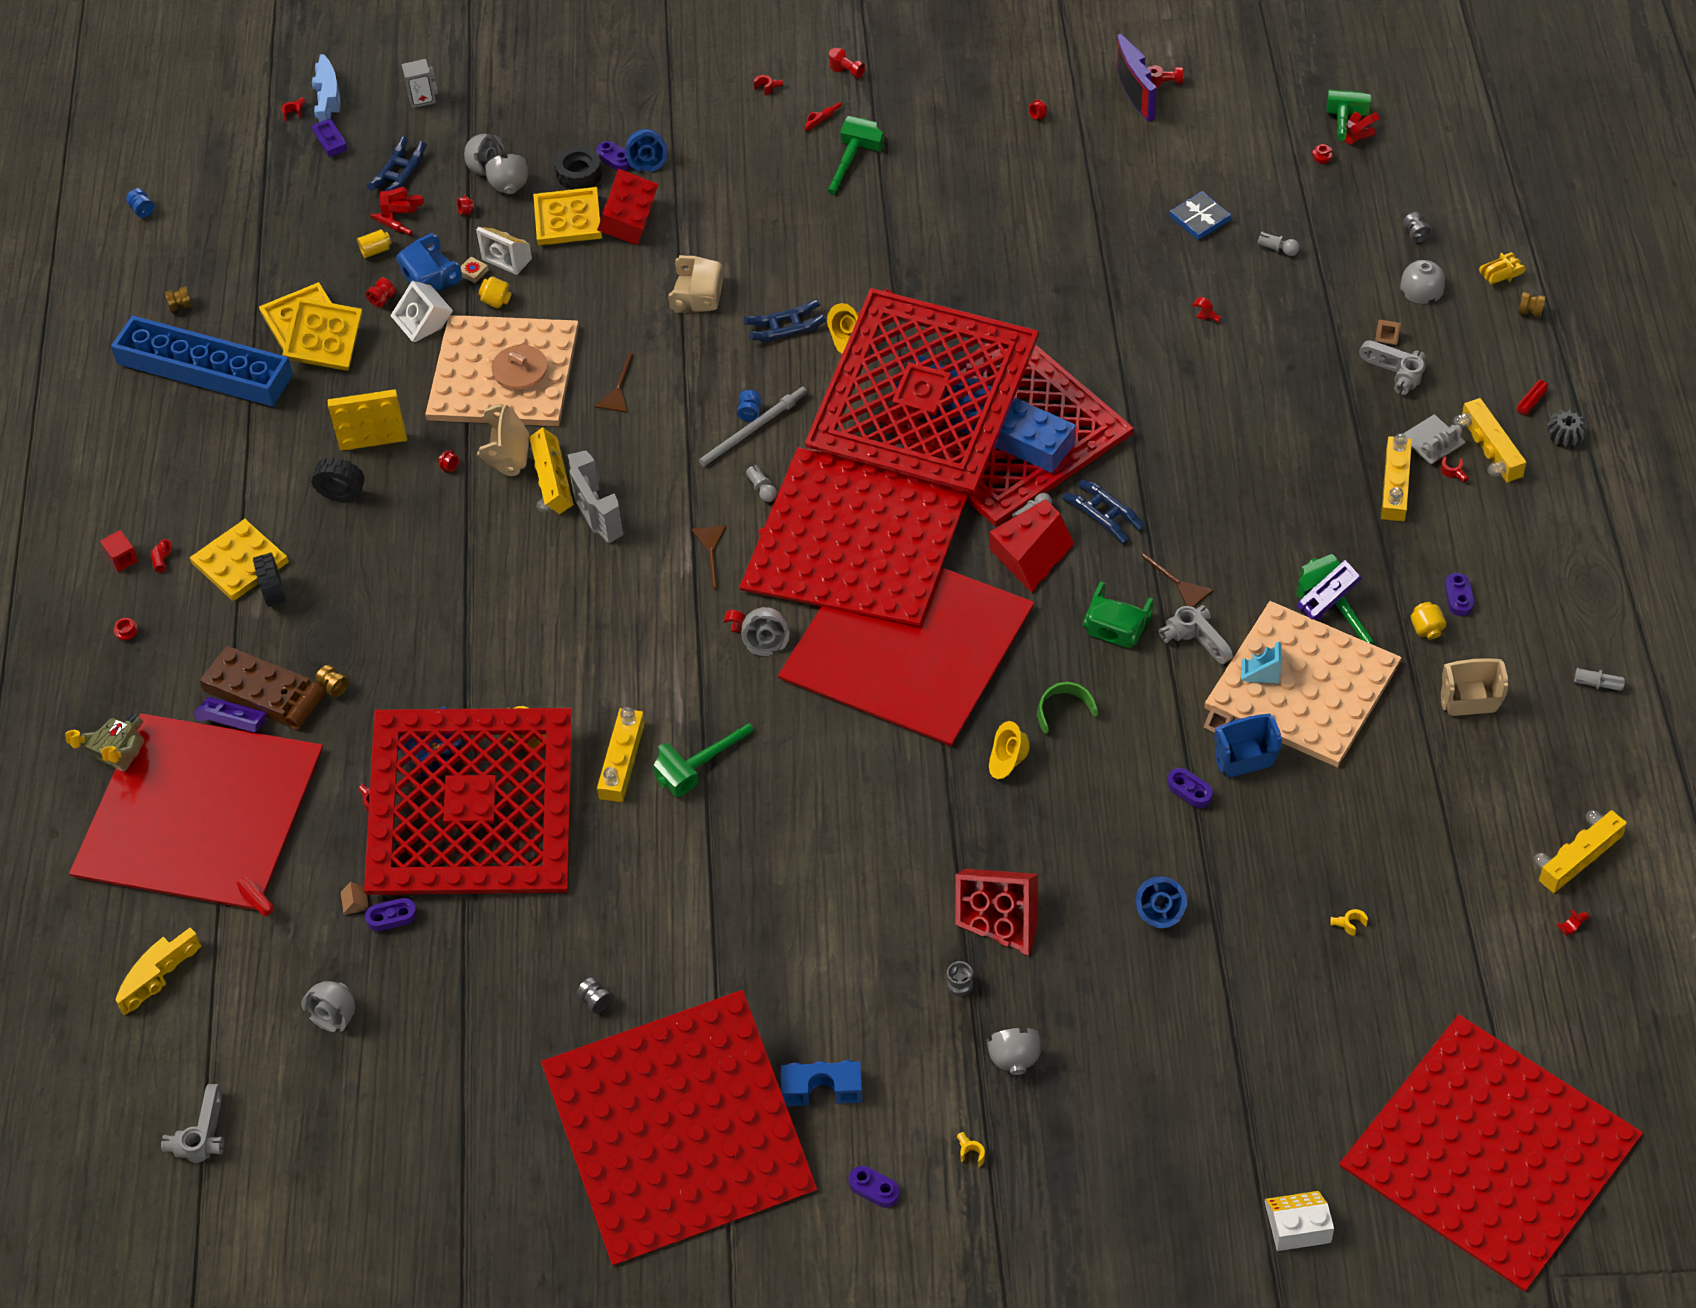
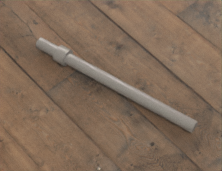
M801 387L791 395H785L777 405L700 458L699 463L705 467L782 411L789 410L795 406V402L807 394V390Z

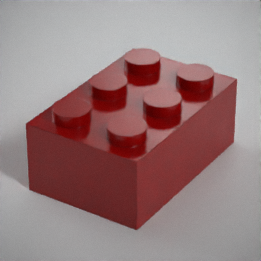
M618 169L597 231L638 245L659 184Z

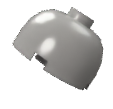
M479 134L472 137L467 142L464 151L467 167L475 174L486 176L485 166L487 162L497 156H501V150H504L501 139L492 134Z
M507 154L508 158L501 159V156H497L489 160L485 166L486 177L493 189L506 194H513L526 184L528 166L524 157Z
M1418 260L1411 263L1404 270L1400 289L1401 291L1403 290L1408 300L1415 303L1427 304L1429 300L1433 299L1437 301L1444 293L1445 275L1438 264L1429 260Z
M770 607L754 609L746 616L742 623L741 635L743 643L751 653L756 655H773L771 651H777L778 649L781 651L789 641L790 632L785 617L779 611Z
M332 981L318 983L306 993L301 1001L303 1011L305 1012L308 1009L312 1014L309 1019L320 1028L330 1032H335L336 1029H340V1032L343 1031L355 1013L354 998L348 987L342 983Z
M1013 1028L991 1035L992 1041L987 1039V1046L990 1058L996 1067L1004 1071H1010L1012 1075L1025 1073L1027 1068L1035 1064L1041 1052L1038 1031L1027 1028L1028 1033H1020L1019 1028Z

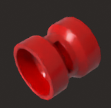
M382 277L375 283V287H370L365 294L372 305L381 308L386 304L387 298L390 299L396 294V288L388 279Z

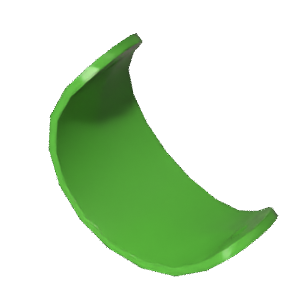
M1072 682L1057 683L1048 688L1041 697L1037 710L1038 722L1045 734L1048 733V725L1043 715L1042 704L1045 699L1053 694L1066 693L1074 695L1083 700L1094 717L1098 716L1095 701L1088 690Z

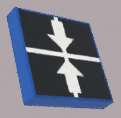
M1203 191L1170 210L1169 215L1197 240L1231 219V214Z

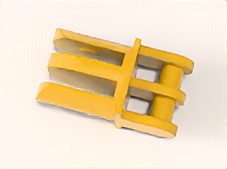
M1513 252L1506 255L1500 253L1499 259L1480 266L1479 272L1490 285H1493L1505 279L1511 282L1513 277L1523 274L1526 267L1520 265L1521 261L1515 259Z

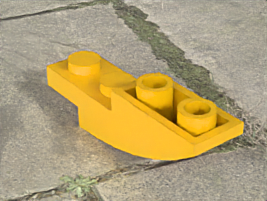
M191 928L187 929L170 943L162 937L132 967L115 999L124 1016L130 1011L137 1009L151 995L158 993L166 985L163 975L173 971L179 963L187 957L194 955L202 947L197 934Z

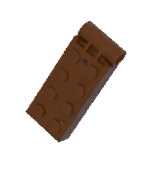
M227 645L199 680L204 692L237 705L266 712L267 718L287 725L294 730H299L326 694L325 689L316 682H310L309 678Z

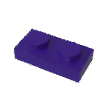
M331 118L312 125L313 133L328 157L348 150L346 142Z

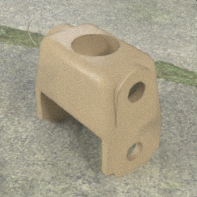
M679 255V258H676L675 261L676 273L679 277L674 290L669 293L668 297L670 309L677 313L716 310L719 305L723 283L722 264L697 256Z
M497 404L486 408L482 417L492 426L490 443L481 446L477 455L487 465L502 474L516 476L527 465L530 434L517 414L507 404Z
M1470 659L1444 664L1441 689L1443 710H1447V713L1451 716L1496 712L1505 699L1509 686L1504 662L1501 659Z

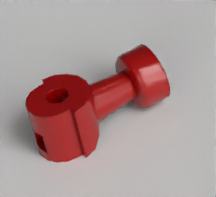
M833 48L829 51V66L834 72H841L847 69L857 79L864 74L865 63L850 61L846 58L844 49Z
M1157 65L1147 67L1151 71V82L1157 89L1162 82L1173 80L1175 84H1183L1184 82L1183 67L1174 68V72H1163V69Z

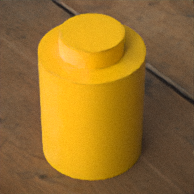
M382 229L357 238L364 258L389 250V245L392 244L389 234L387 232L384 233Z

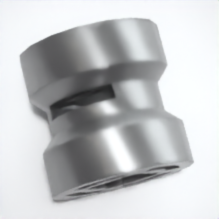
M1413 212L1403 220V227L1409 232L1412 241L1419 243L1431 235L1432 229L1425 222V218L1420 212Z
M963 961L953 962L947 969V988L954 996H966L972 990L973 971L968 963Z
M590 977L581 983L576 994L583 1002L586 1001L588 1003V1008L593 1013H599L607 1008L613 996L607 989H602V985L597 978Z

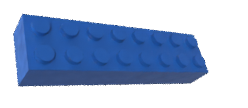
M133 315L111 345L116 363L119 365L272 407L293 376L289 358L286 356Z
M922 355L917 357L919 362L929 359ZM938 363L940 368L945 367L944 365ZM935 364L929 366L930 368L937 369ZM955 370L949 372L952 378L958 376ZM973 378L965 380L968 386L979 382ZM900 381L896 382V388H898ZM962 382L951 387L953 393L965 388ZM981 388L972 394L977 399L985 395L986 392L984 388ZM948 390L946 391L944 398L950 396ZM969 395L958 399L960 406L971 401ZM1014 398L995 447L1053 473L1075 444L1076 425ZM954 402L943 407L945 413L957 408ZM985 403L979 405L981 411L983 410ZM976 408L964 412L968 419L977 415L978 412ZM939 409L936 417L929 415V417L935 419L941 416L942 413ZM958 415L949 421L954 426L962 422L963 419L961 415ZM977 423L971 425L973 431L975 430ZM967 427L960 430L961 432L970 434Z

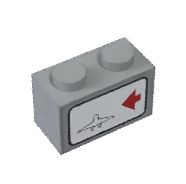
M426 59L402 64L411 107L416 108L436 103L434 95L438 94L436 83L431 81V79H435L432 66L428 67Z

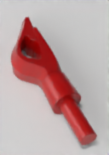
M838 102L831 108L827 107L822 112H811L807 118L804 131L806 132L814 128L824 119L832 116L834 111L842 107L841 102Z
M391 212L370 215L371 218L397 232L402 231L410 236L413 234V231L404 227L403 223L395 221V217Z

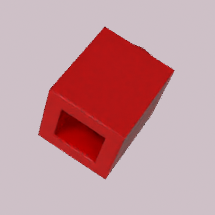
M121 530L100 540L106 557L117 572L139 562L133 546Z

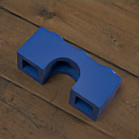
M844 1060L840 1063L819 1061L814 1064L790 1063L788 1065H781V1093L786 1106L809 1105V1095L818 1086H828L833 1089L836 1104L862 1103L860 1062Z

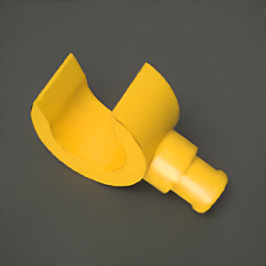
M1353 909L1348 911L1345 917H1331L1330 925L1343 927L1348 934L1355 936L1356 928L1349 921L1356 919L1367 927L1368 918L1363 911Z
M964 1132L959 1133L957 1139H959L961 1145V1162L963 1163L967 1152L976 1151L980 1154L978 1159L979 1168L985 1161L984 1147L979 1142L970 1141Z

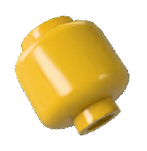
M492 276L488 280H483L478 295L481 296V302L498 309L502 304H508L512 293L508 292L509 284Z
M1425 602L1414 608L1411 621L1417 635L1427 637L1429 640L1439 637L1442 634L1441 631L1446 627V621L1440 607L1431 602Z

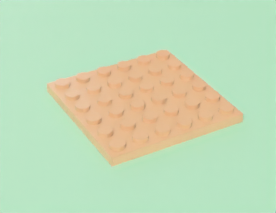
M450 315L447 320L427 405L426 419L431 421L488 423L482 417L484 410L497 404H507L517 414L523 425L559 426L579 329L578 321ZM515 345H529L539 349L547 360L548 368L546 375L539 383L526 389H509L501 386L494 379L491 366L496 355L502 350Z
M1269 601L1209 695L1204 708L1210 711L1211 706L1214 705L1235 715V720L1271 713L1280 729L1283 744L1338 768L1398 668L1401 657ZM1276 642L1282 643V665L1279 683L1244 682L1241 680L1242 659L1250 660L1253 658L1252 654L1259 655L1265 652L1266 647L1271 649L1275 647Z

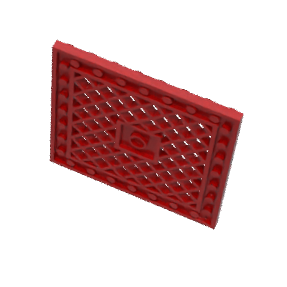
M870 288L804 444L806 448L976 494L1040 336L1039 331ZM898 320L903 321V322H907V323L900 325V323H899ZM895 322L897 327L886 332L883 326ZM919 326H923V327H927V328L921 331V329H920ZM915 327L918 333L907 338L904 332ZM879 329H881L883 334L876 337ZM940 331L946 332L948 334L942 336ZM936 332L939 338L928 343L925 337ZM901 334L903 340L892 345L890 338ZM961 337H965V338H969V339L963 342V340H962ZM957 338L960 344L948 348L946 342ZM922 339L924 345L913 350L910 344ZM887 341L889 347L877 351L875 346ZM982 342L988 343L990 345L984 347ZM978 343L981 349L970 354L967 348ZM943 345L945 351L934 356L932 349ZM907 346L910 352L898 357L896 351ZM871 348H872L873 351H874V354L868 356L869 353H870V350H871ZM1000 349L1002 355L991 360L988 353ZM964 350L966 356L955 361L952 355ZM928 352L931 358L919 362L917 356ZM893 353L895 359L884 364L881 358ZM985 355L988 362L976 366L974 360ZM949 357L952 363L940 368L938 362ZM911 359H914L916 364L908 362L907 367L905 369L903 363ZM878 360L881 366L869 371L867 365ZM970 363L973 369L962 374L959 367ZM1002 363L999 371H997L995 366ZM935 364L937 369L930 368L929 366ZM899 366L902 372L890 376L888 370ZM864 367L866 373L860 376ZM991 368L994 375L983 379L980 373ZM956 370L958 376L952 378L949 372ZM885 373L887 379L876 384L873 378ZM977 375L979 382L968 386L965 380ZM870 380L873 386L861 391L859 384ZM900 381L898 388H896L894 383ZM962 382L965 388L953 393L951 387ZM993 383L991 391H989L987 386ZM891 385L893 392L882 396L879 390ZM856 387L858 393L852 395L854 388ZM984 388L986 394L975 399L972 393ZM948 390L950 396L944 398L945 393ZM876 392L879 398L867 403L865 397ZM969 395L971 401L960 406L958 399ZM862 399L864 406L853 410L850 404ZM892 400L894 407L889 409L886 403ZM954 402L957 408L945 413L943 407ZM985 403L984 408L981 411L979 405ZM883 405L885 411L874 416L871 410ZM846 407H848L850 412L843 415ZM976 408L978 414L967 419L964 412ZM907 409L917 412L909 414ZM940 409L942 415L931 420L929 415L936 417L938 410ZM904 410L906 417L895 422L892 415ZM868 412L871 418L859 423L857 417ZM961 415L963 421L952 426L949 420ZM925 416L927 423L916 427L913 421ZM889 417L892 424L880 429L878 422ZM854 419L856 425L845 430L842 424ZM946 422L949 428L937 433L935 426ZM910 423L913 429L901 434L899 428ZM977 423L976 428L973 431L971 425ZM875 425L877 431L866 436L863 429ZM967 427L970 434L959 439L956 432ZM931 429L934 435L922 440L920 434ZM896 430L898 437L886 441L884 435ZM860 431L862 437L853 434ZM953 435L955 441L944 446L941 439ZM917 436L919 442L908 447L905 441ZM881 437L883 443L875 441V439ZM938 441L941 448L929 453L926 447ZM969 442V445H968L967 450H966V452H965V450H964V448H963L962 445H964V444H966V443ZM902 443L904 448L897 447L896 445ZM959 447L962 454L950 459L948 452ZM923 449L925 454L918 453L916 451ZM945 455L947 460L940 459L937 457Z
M1035 345L1024 375H1031V379L1022 378L1019 387H1030V391L1017 390L1015 398L1029 399L1028 404L1046 412L1060 413L1059 418L1076 425V440L1073 447L1053 473L1035 465H1028V462L1025 460L1024 464H1011V460L1022 459L1003 450H996V447H994L990 457L992 458L991 463L988 462L985 471H990V475H983L976 494L969 493L966 501L995 527L1027 505L1029 500L1034 501L1038 494L1047 493L1134 434V427L1037 345ZM1000 349L988 353L991 360L1002 355ZM985 355L974 360L976 366L988 362ZM968 363L959 367L963 374L973 369V367ZM1001 365L995 366L997 371H999ZM990 368L980 374H984L982 378L985 379L987 378V374L993 373V371ZM977 375L971 377V378H973V379L979 381ZM1034 387L1046 388V392L1034 391ZM1033 399L1045 400V404L1033 403ZM1049 400L1061 401V404H1049ZM907 409L909 414L917 412ZM903 410L892 416L896 422L906 417V414ZM1064 413L1076 414V417H1064ZM889 417L879 422L884 427L892 424ZM919 419L913 421L916 427L927 423L919 422ZM910 423L899 428L901 434L913 429ZM944 423L935 426L936 431H943L949 428ZM1079 426L1092 427V430H1079ZM931 429L928 430L930 431L929 434L926 431L920 434L922 440L933 436ZM896 430L890 432L895 437H898ZM962 432V435L958 436V438L964 437L966 433ZM914 436L905 442L910 447L918 443L919 440L917 436ZM948 436L941 439V441L946 446L954 442L955 439L953 436ZM937 441L926 448L931 453L941 447ZM959 448L948 452L950 459L962 454ZM923 449L916 451L918 453L925 454ZM945 455L937 457L940 459L947 460ZM995 459H1008V463H995ZM994 471L1007 472L1006 476L994 475ZM1010 472L1023 473V477L1010 476ZM993 484H1006L1005 488H993Z
M572 708L375 710L364 883L365 895L568 893ZM442 735H452V736L447 740V739H446L445 737H443ZM467 735H477V736H475L473 739H471V738L468 737ZM492 735H501V736H500L498 739H496V738L493 737ZM517 735H525V736L521 739V738L518 737ZM418 736H427V737H425V738L422 740V739H421L420 737H418ZM486 737L492 744L483 750L477 744ZM509 737L516 742L510 750L502 745ZM536 737L541 744L533 750L527 743ZM412 738L417 745L408 751L403 745ZM437 738L442 745L434 751L428 744ZM459 738H462L467 743L461 750L453 746ZM473 748L479 755L473 761H469L464 755ZM498 748L504 755L495 761L489 755ZM521 748L528 753L522 761L514 756ZM398 749L405 755L399 761ZM424 749L429 756L420 762L415 755ZM449 749L454 756L445 762L440 755ZM544 749H546L545 760L539 756ZM485 759L491 766L482 773L476 766ZM510 759L516 766L507 772L501 766ZM533 759L540 764L534 772L526 767ZM411 760L417 767L408 774L402 767ZM436 760L441 767L432 773L427 766ZM461 760L466 767L457 773L452 766ZM496 770L503 776L497 783L496 776L492 775ZM522 770L528 777L521 783H518L513 777ZM448 771L452 776H445L444 784L439 777ZM471 771H473L476 775H467V774L470 773ZM544 771L545 783L538 778ZM397 772L400 773V774L404 777V778H403L402 780H400L398 783H397ZM424 772L429 778L420 785L414 778L419 773ZM509 781L515 789L506 795L500 788ZM534 781L540 788L531 795L525 788ZM410 783L416 789L406 796L401 789ZM432 783H435L441 789L432 796L426 789ZM519 793H522L527 800L518 806L513 799ZM396 794L402 799L397 806H395ZM422 794L427 801L418 807L413 800ZM496 794L502 798L497 805H495ZM543 794L544 806L537 800ZM443 795H445L444 807L438 802ZM508 804L515 811L506 818L499 811ZM533 804L539 811L533 817H530L525 810ZM408 805L414 812L405 819L399 812ZM434 805L439 812L430 818L424 812ZM520 815L527 822L518 829L511 822ZM496 816L501 823L492 829L489 825L495 823ZM543 816L544 828L537 823ZM396 817L401 824L394 829ZM418 817H421L427 823L417 830L412 823ZM443 817L444 825H448L444 830L436 824ZM464 825H473V826H472L470 829H467ZM457 827L464 834L454 841L449 834ZM483 827L489 834L480 841L473 834ZM508 827L514 834L505 841L499 833ZM533 827L539 833L532 840H529L524 833ZM408 828L413 835L404 842L398 835ZM433 828L438 835L429 841L423 835ZM520 838L526 845L517 852L511 845ZM419 839L426 846L416 853L410 846ZM445 839L450 846L441 853L435 846ZM470 839L475 846L469 852H466L461 845ZM492 839H495L501 845L491 852L486 845ZM542 839L543 852L536 846ZM395 840L400 847L393 852V841ZM532 849L538 857L529 863L523 856ZM456 850L463 857L453 864L447 857ZM482 850L488 857L479 864L472 857ZM507 850L513 857L504 864L498 856ZM407 851L412 858L403 865L397 858ZM429 851H432L437 858L428 864L422 858ZM494 861L498 866L488 865ZM519 861L523 866H513V865H514L516 862ZM418 862L422 867L412 866H414ZM444 862L448 867L437 866ZM467 862H469L473 867H462V866H463L464 864H466Z

